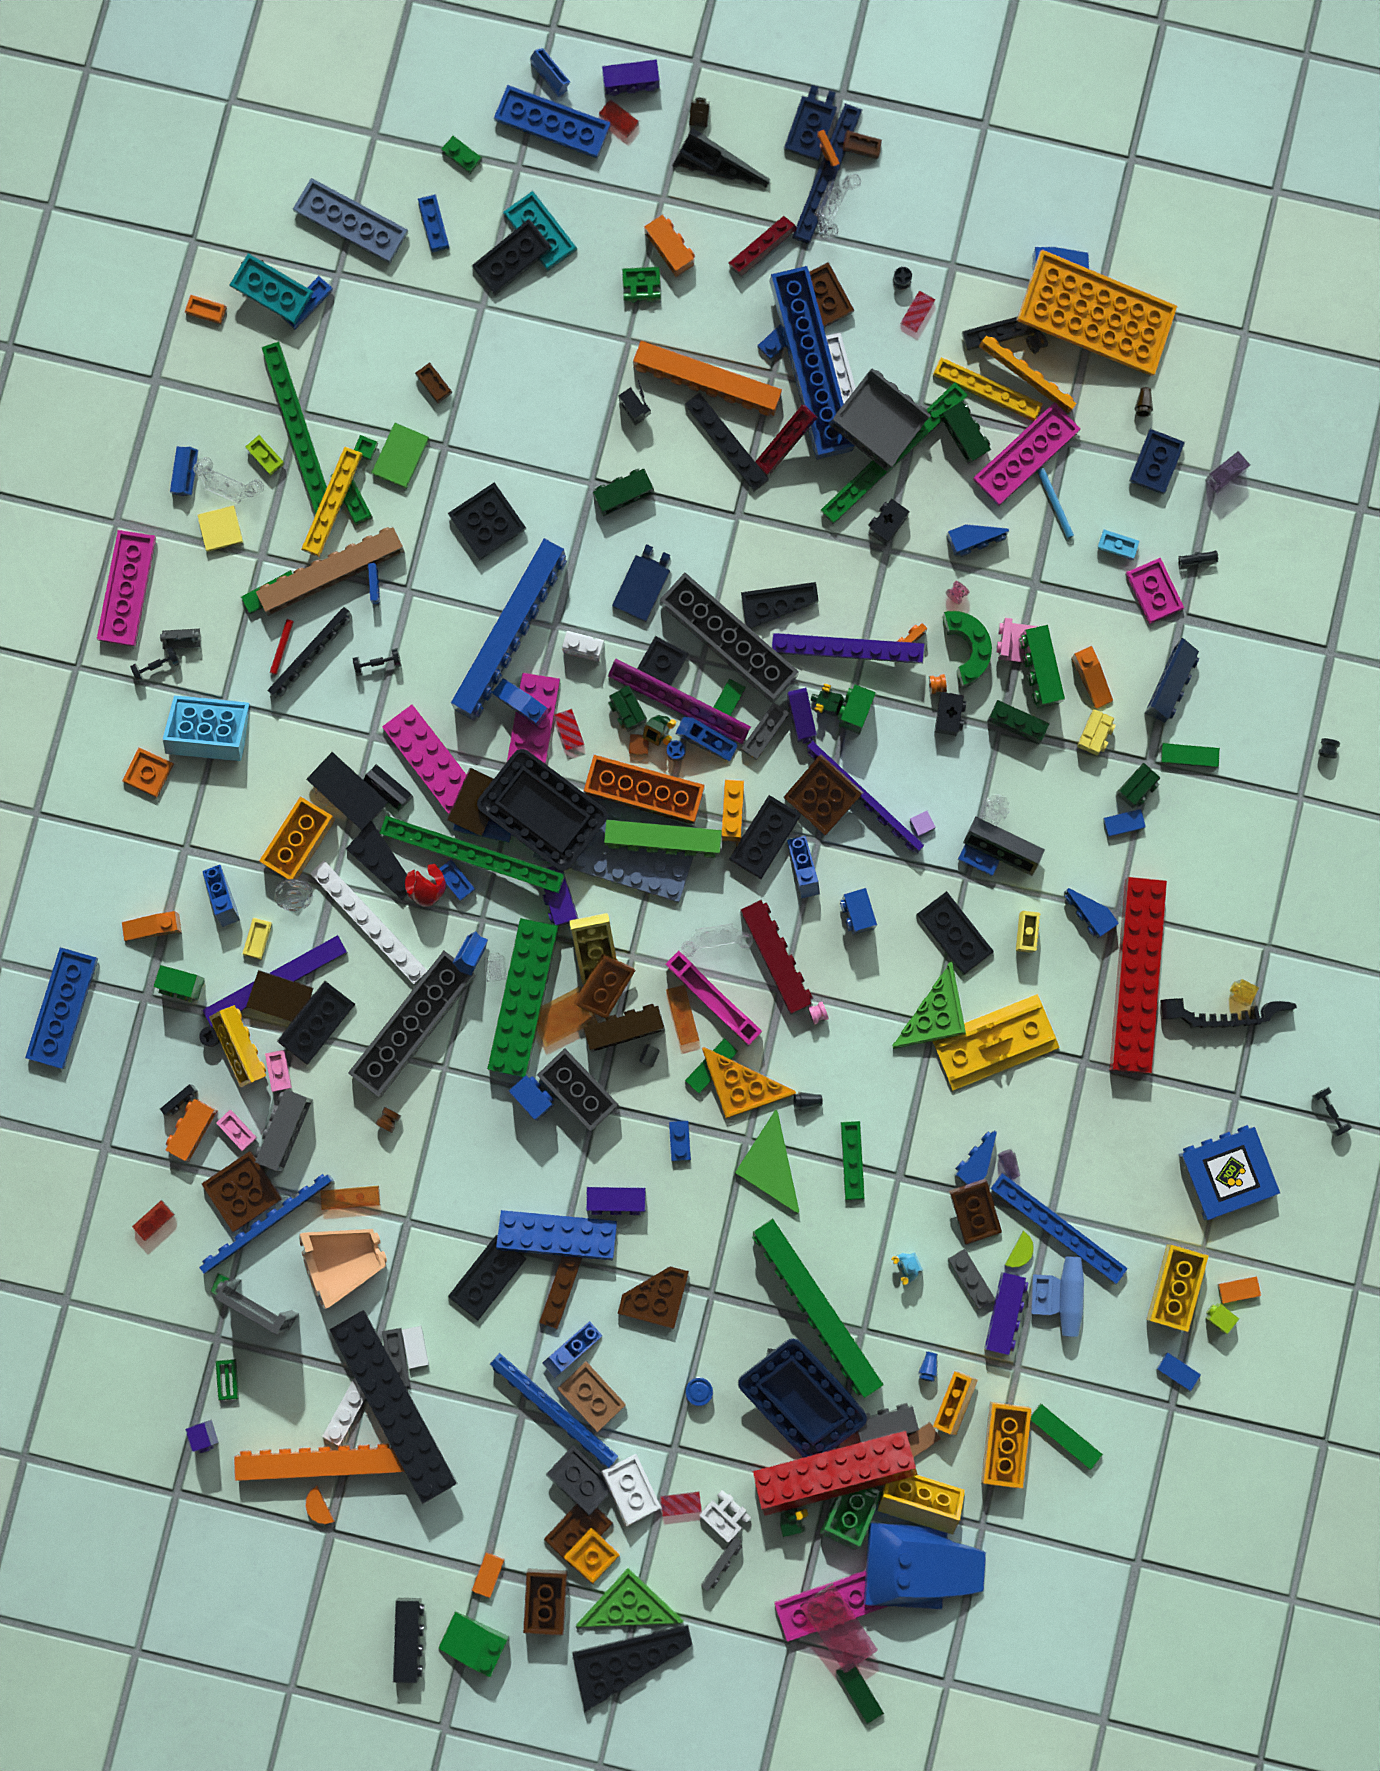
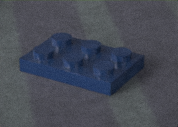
M1150 428L1129 482L1164 495L1185 442Z

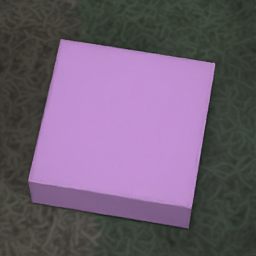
M928 811L910 818L917 836L936 828Z

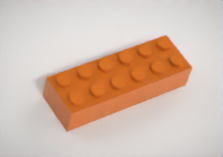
M594 755L583 792L586 795L695 825L705 785Z

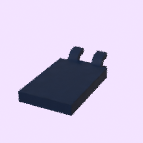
M811 85L808 97H801L784 150L819 161L822 150L817 134L824 129L828 137L837 111V107L833 106L836 92L829 90L826 101L823 102L816 99L819 87Z
M647 544L641 557L635 555L612 604L613 608L644 622H647L669 576L670 570L666 569L671 559L670 555L663 552L659 562L651 559L650 557L654 550L652 546Z

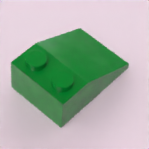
M868 1488L835 1497L820 1530V1534L850 1549L857 1550L863 1542L882 1492L874 1488Z
M455 1611L438 1649L468 1667L491 1677L509 1636Z

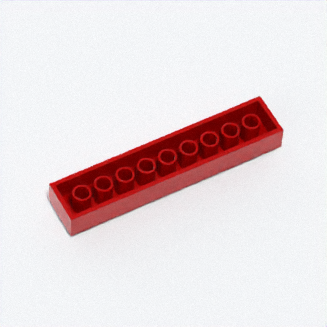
M1135 877L1125 879L1109 1070L1142 1074L1152 1073L1167 887L1166 880Z

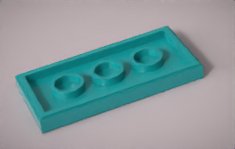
M531 191L503 211L504 216L515 230L530 219L553 249L539 259L547 271L577 250L575 244L534 191Z
M247 253L229 284L233 289L294 325L314 293L312 290Z

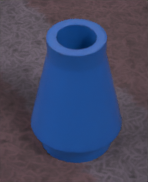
M926 1352L918 1372L920 1374L919 1379L935 1382V1378H937V1353Z

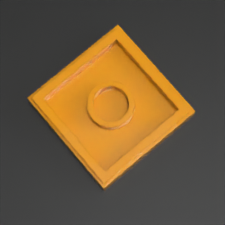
M590 1528L564 1558L593 1584L620 1554L595 1530Z

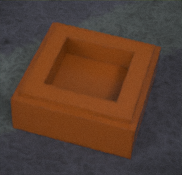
M630 734L629 754L648 755L649 741L642 738L641 734Z

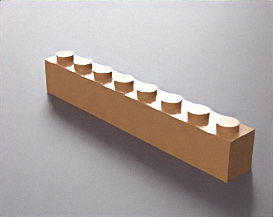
M386 527L380 530L379 534L375 536L369 535L356 545L355 543L350 544L339 553L338 551L333 552L322 561L320 559L316 560L305 569L299 568L288 577L282 576L271 585L265 584L261 586L256 593L265 612L269 616L367 570L368 563H375L377 565L405 551L394 527Z

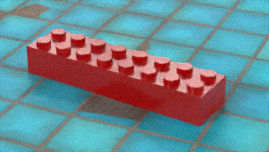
M906 1431L753 1471L764 1516L918 1475Z

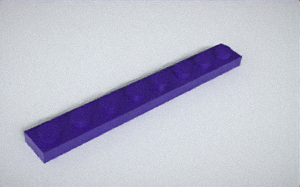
M773 633L772 648L778 654L923 664L925 650L924 643Z
M812 741L807 746L809 751L807 754L814 761L822 754L864 792L859 798L864 803L863 807L870 813L874 812L878 816L877 820L883 826L888 825L892 829L891 833L897 839L902 838L906 842L905 846L911 852L916 851L919 853L924 844Z

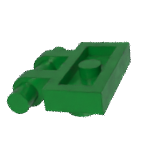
M659 267L622 268L623 289H631V293H623L624 301L634 303L637 300H648V302H654V300L661 299V292H653L654 287H660ZM636 288H647V292L636 293Z

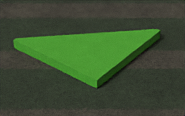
M949 962L927 997L924 998L917 1008L916 1013L908 1021L898 1039L893 1043V1049L966 1035L952 962Z
M775 1110L735 1173L796 1213H799L778 1111Z
M627 1568L580 1619L576 1626L603 1627L682 1624L684 1620L630 1568Z

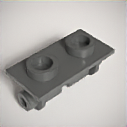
M200 628L162 630L160 641L162 642L163 649L173 647V649L201 647Z

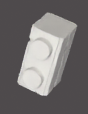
M567 631L562 651L565 654L600 662L604 649V640L593 639V637Z

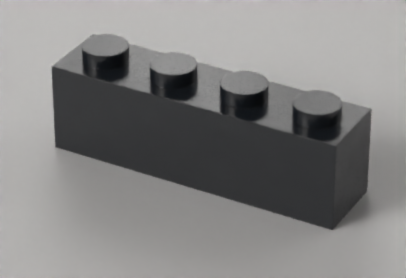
M976 816L963 841L964 844L1033 876L1045 851V849Z
M422 1598L396 1599L393 1683H417L419 1677L423 1676V1665H420V1657H423L424 1646L420 1644V1636H424V1624H421V1616H424L425 1604H421Z

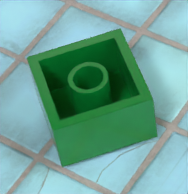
M854 684L853 689L849 688L844 703H847L846 707H841L837 718L840 721L839 727L860 734L876 692Z
M160 965L154 988L159 989L158 993L169 997H173L176 994L177 998L192 1002V999H199L205 978Z

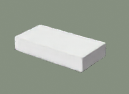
M422 1326L402 1329L409 1369L429 1365Z

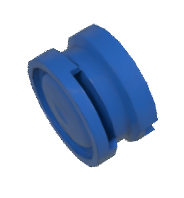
M696 1377L687 1384L686 1397L691 1404L703 1406L711 1400L713 1388L707 1379Z

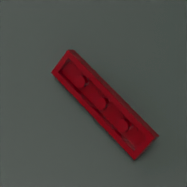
M785 216L781 217L728 262L730 268L742 277L797 230L796 225Z
M806 405L800 406L755 461L766 474L771 475L817 419L815 414Z

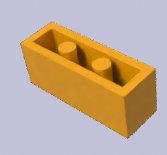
M725 780L721 841L740 842L744 781Z
M954 1371L933 1424L934 1428L950 1435H957L978 1379L962 1372Z

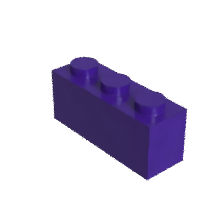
M657 59L602 66L605 95L616 96L625 92L633 94L641 90L654 91L660 88Z
M554 866L546 868L564 874V871H560ZM565 876L559 893L544 888L545 894L542 896L545 905H549L551 910L548 913L551 924L555 923L556 926L560 927L569 924L570 920L579 919Z
M587 1187L586 1211H591V1215H602V1211H610V1215H622V1211H630V1215H641V1211H645L646 1188Z

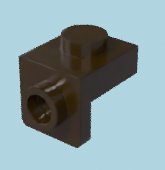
M695 97V100L691 101L689 125L708 126L710 102L706 101V98Z

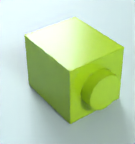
M1219 1303L1216 1305L1212 1304L1206 1312L1208 1315L1205 1318L1225 1334H1228L1239 1320L1236 1315Z

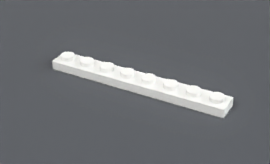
M325 861L310 873L414 985L425 975L428 970Z

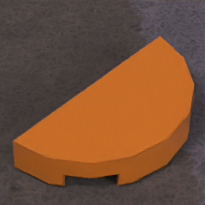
M824 129L819 131L817 138L820 139V148L825 159L830 161L832 167L840 164Z
M318 1486L314 1487L306 1497L305 1506L308 1515L318 1523L328 1524L334 1522Z

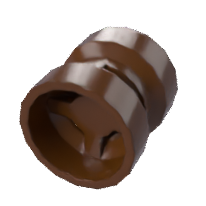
M384 1107L382 1110L383 1115L377 1119L375 1124L392 1133L395 1129V1122L400 1120L401 1115Z

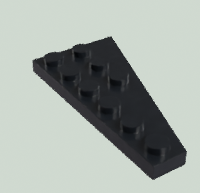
M688 1624L573 1651L572 1656L585 1713L616 1692L621 1691L645 1676L648 1672L661 1666L667 1660L691 1647L693 1643Z

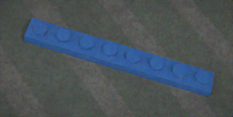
M1003 1173L1000 1174L990 1189L1113 1283L1117 1284L1128 1268Z
M324 1174L318 1176L314 1180L315 1184L311 1187L305 1186L300 1189L297 1197L294 1199L290 1197L282 1203V1208L279 1210L273 1209L266 1214L267 1218L264 1221L258 1220L250 1226L251 1230L246 1234L243 1231L234 1237L235 1242L230 1245L226 1243L220 1247L217 1255L214 1257L210 1255L202 1261L203 1265L199 1267L203 1274L214 1269L334 1182L333 1178L330 1175L324 1176Z
M499 1353L493 1359L490 1365L497 1374L504 1376L512 1387L519 1389L527 1400L534 1402L542 1413L550 1416L557 1426L565 1429L572 1439L580 1442L587 1452H591L602 1465L610 1468L618 1457L615 1452L502 1354Z

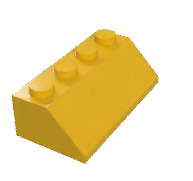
M234 1005L211 1015L209 1019L240 1088L265 1077L266 1068L263 1062L259 1061L257 1056L258 1050L251 1043L249 1038L250 1032L242 1023L240 1010L236 1009Z
M917 1475L884 1484L877 1511L953 1535L960 1521L965 1490Z

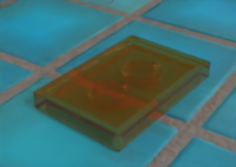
M580 986L542 1006L537 1031L545 1047L583 1029V1027H587L586 1023L597 1020L594 1013L574 1004L581 991Z

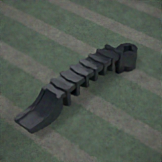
M1183 998L1160 1000L1163 1020L1180 1018L1189 1024L1190 1028H1226L1229 1026L1238 1027L1244 1025L1245 1027L1251 1024L1259 1025L1270 1021L1272 1016L1278 1011L1297 1009L1296 1003L1272 1001L1262 1006L1260 1011L1261 1018L1258 1006L1255 1005L1251 1006L1253 1019H1249L1248 1010L1241 1011L1242 1020L1238 1019L1237 1013H1231L1232 1021H1228L1227 1013L1220 1014L1221 1021H1217L1216 1013L1209 1014L1210 1021H1206V1013H1200L1199 1017H1195V1012L1184 1009Z

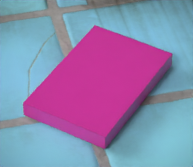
M1161 557L1125 573L1149 624L1184 609Z

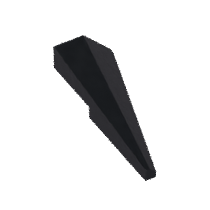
M693 127L672 164L674 167L689 168L690 171L698 170L706 172L708 175L731 180H743L749 184H761L763 187H767L770 182L768 177Z

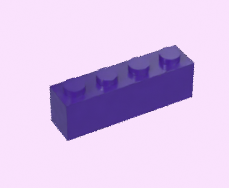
M1001 1272L984 1349L1009 1355L1010 1351H1014L1016 1340H1013L1014 1332H1018L1020 1321L1017 1320L1018 1313H1022L1024 1301H1021L1023 1293L1026 1294L1028 1289V1282H1026L1025 1277Z

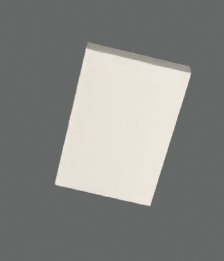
M637 1454L601 1471L625 1526H629L661 1509Z

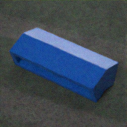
M543 48L534 50L530 57V63L555 94L560 97L568 91L569 79Z
M190 446L176 447L170 488L172 495H192L198 456L197 449Z
M476 931L467 935L452 962L460 972L468 975L473 974L486 949L488 939L481 937Z

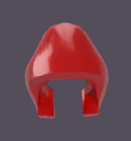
M436 864L428 865V873L436 880V885L423 877L419 871H415V869L408 872L406 876L405 888L407 894L420 906H433L445 893L446 882Z

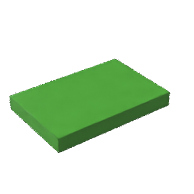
M394 422L373 468L372 475L407 489L429 441V437Z

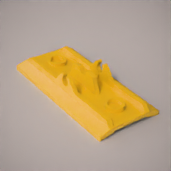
M1038 994L964 1023L966 1035L932 1041L952 1091L1060 1048Z

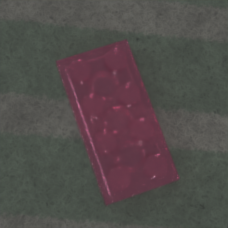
M833 1583L800 1605L845 1673L878 1651Z

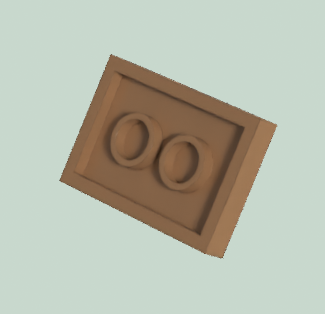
M587 1361L557 1388L597 1432L626 1405Z

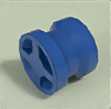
M678 740L671 741L667 746V756L672 761H681L685 756V745Z

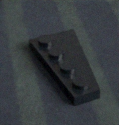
M816 582L741 592L745 625L750 629L819 601Z
M371 822L347 846L346 850L403 900L408 895L405 888L407 873L374 823Z

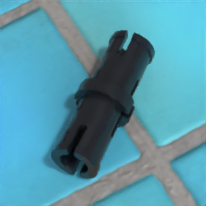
M1216 550L1204 553L1198 551L1195 554L1178 556L1179 567L1195 565L1201 567L1202 564L1217 563L1219 559L1218 552Z

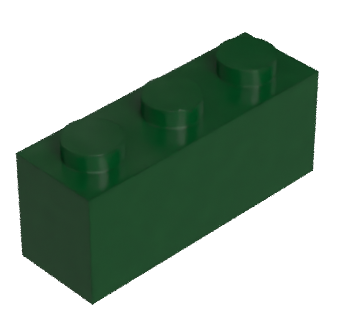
M961 401L940 414L939 417L969 464L990 451L991 448L989 447L990 442L987 437H983L980 432L979 423L971 417L970 408Z
M635 469L629 473L630 475L624 478L622 476L612 481L613 483L607 486L605 484L600 485L595 489L596 491H593L594 499L603 517L654 494V487L645 469Z
M1000 700L996 701L987 720L1037 744H1040L1050 724Z

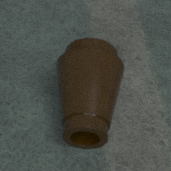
M1148 387L1140 389L1134 408L1136 415L1140 417H1148L1153 411L1152 393Z

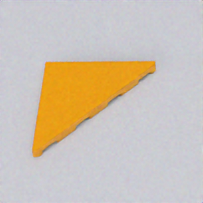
M702 1047L726 1118L796 1094L795 1090L706 1047Z

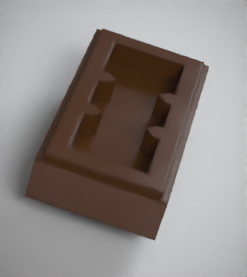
M847 130L842 150L878 159L882 139Z
M430 362L415 373L437 404L452 394V390Z

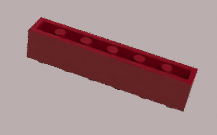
M759 900L740 909L790 1015L810 1006L813 996L809 989L805 990L802 984L805 980L801 972H796L794 965H796L795 959L792 954L788 955L785 949L788 945L784 937L780 938L777 933L780 929L776 921H772L769 916L771 910L768 904H763L762 900Z

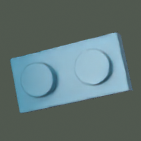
M1104 529L1097 549L1133 560L1140 541Z

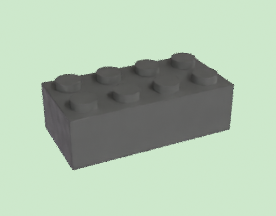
M566 1048L537 1074L591 1132L619 1106Z
M287 1089L280 1093L277 1100L279 1106L277 1110H273L270 1116L271 1125L269 1129H265L262 1136L264 1142L255 1152L256 1163L275 1171L284 1170L313 1099Z

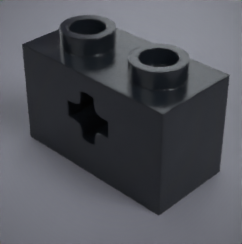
M892 498L888 503L884 502L879 510L881 512L877 518L874 516L868 525L870 527L868 533L886 546L910 513L909 510ZM888 518L891 519V522H888L887 524L884 523V521L888 520Z
M941 692L934 729L935 733L957 736L958 732L962 731L964 720H961V712L965 713L967 701H963L964 695ZM949 710L953 711V718H949V714H947Z

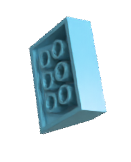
M174 695L163 736L165 754L241 761L245 746L250 704L247 702Z

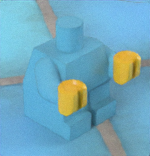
M915 1252L912 1254L901 1253L891 1258L894 1261L893 1264L898 1263L899 1267L903 1268L901 1271L904 1277L900 1279L903 1285L914 1281L919 1272L923 1271Z

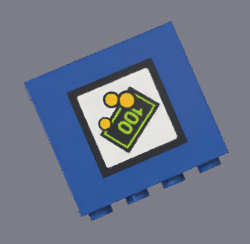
M1248 1125L1237 1128V1133L1232 1135L1230 1132L1219 1135L1220 1139L1213 1141L1212 1138L1201 1142L1202 1146L1194 1148V1145L1183 1148L1184 1152L1179 1154L1184 1159L1204 1211L1201 1214L1204 1220H1210L1280 1194L1255 1127L1249 1128Z

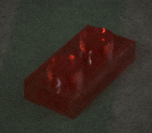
M611 99L599 112L601 118L610 122L615 129L627 138L639 125V121Z
M161 1200L137 1221L132 1228L144 1241H147L175 1214Z

